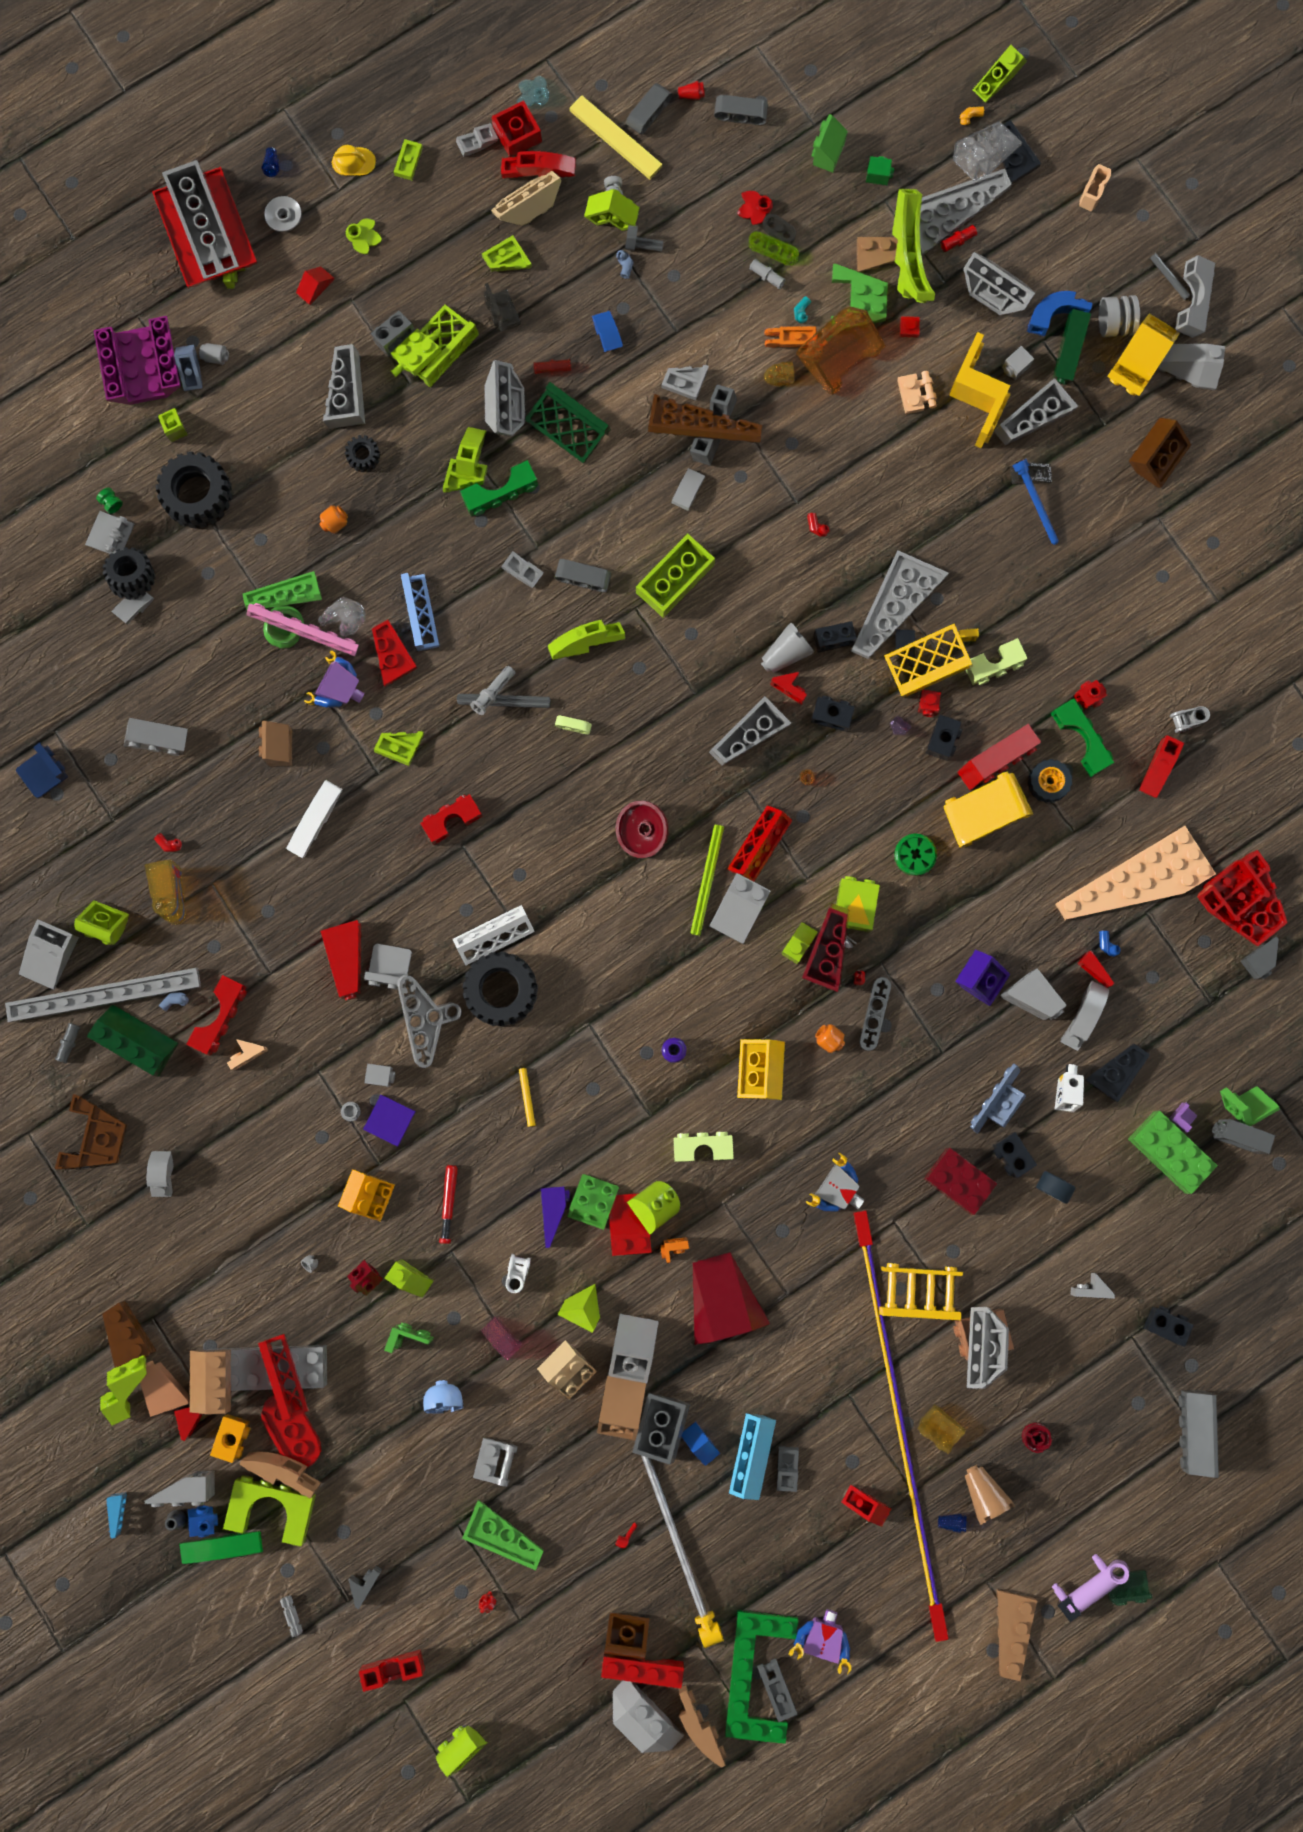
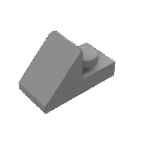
M1091 1272V1288H1089L1088 1284H1077V1287H1071V1295L1075 1297L1115 1298V1294L1096 1273Z

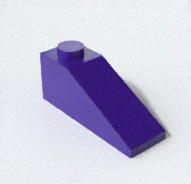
M565 1186L541 1188L546 1248L551 1247L566 1209V1202H570L569 1190H565Z

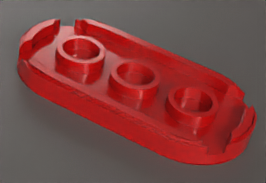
M273 1395L268 1398L263 1405L261 1419L280 1455L296 1460L306 1465L307 1468L310 1467L320 1456L321 1442L307 1415L302 1413L282 1421L275 1396ZM293 1397L290 1403L292 1411L303 1409L299 1401Z

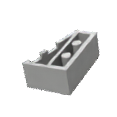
M129 718L124 747L147 749L152 752L163 751L169 755L179 756V754L184 752L188 729Z

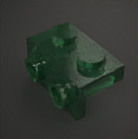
M1146 1570L1129 1571L1128 1580L1107 1593L1108 1599L1117 1606L1127 1605L1129 1601L1145 1603L1147 1599H1151L1152 1593L1149 1592ZM1119 1572L1114 1574L1116 1576H1122L1125 1572Z

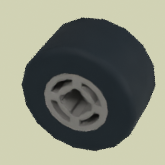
M1047 1171L1043 1172L1036 1185L1037 1189L1065 1204H1068L1076 1189L1072 1184Z

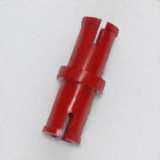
M971 225L962 231L954 232L953 236L941 241L940 246L942 250L947 252L956 246H962L965 241L977 236V229L974 225Z

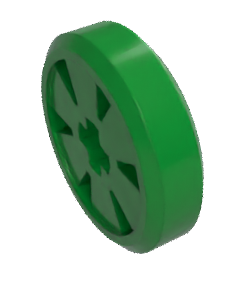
M909 834L903 837L896 845L894 851L895 863L905 874L911 876L923 875L936 862V847L932 840L925 835ZM911 851H919L918 855L920 856V859H913V854L911 853Z

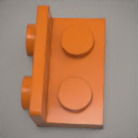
M687 1237L664 1240V1245H660L662 1259H666V1263H670L669 1251H673V1254L685 1253V1249H689Z

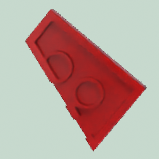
M388 619L372 628L384 687L417 669V666Z

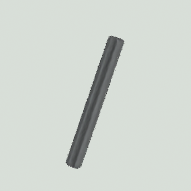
M459 693L457 695V703L460 705H470L472 701L477 700L480 694ZM497 695L495 702L489 706L549 708L551 699L550 697Z

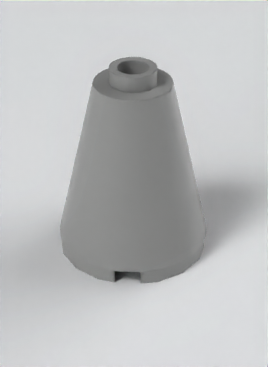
M791 622L764 654L761 665L767 672L771 670L774 673L812 655L814 650Z

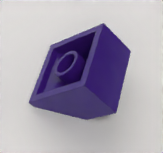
M975 950L955 982L965 991L991 1006L1009 978L1010 973L992 956Z

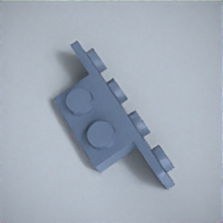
M1016 1064L1006 1069L1002 1081L995 1085L991 1097L984 1101L981 1112L972 1119L971 1128L975 1133H979L988 1118L1005 1128L1025 1099L1026 1095L1011 1086L1021 1071Z

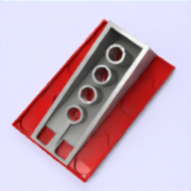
M195 160L162 172L167 186L152 191L187 288L196 287L202 283L257 264L221 167L203 173L198 161Z

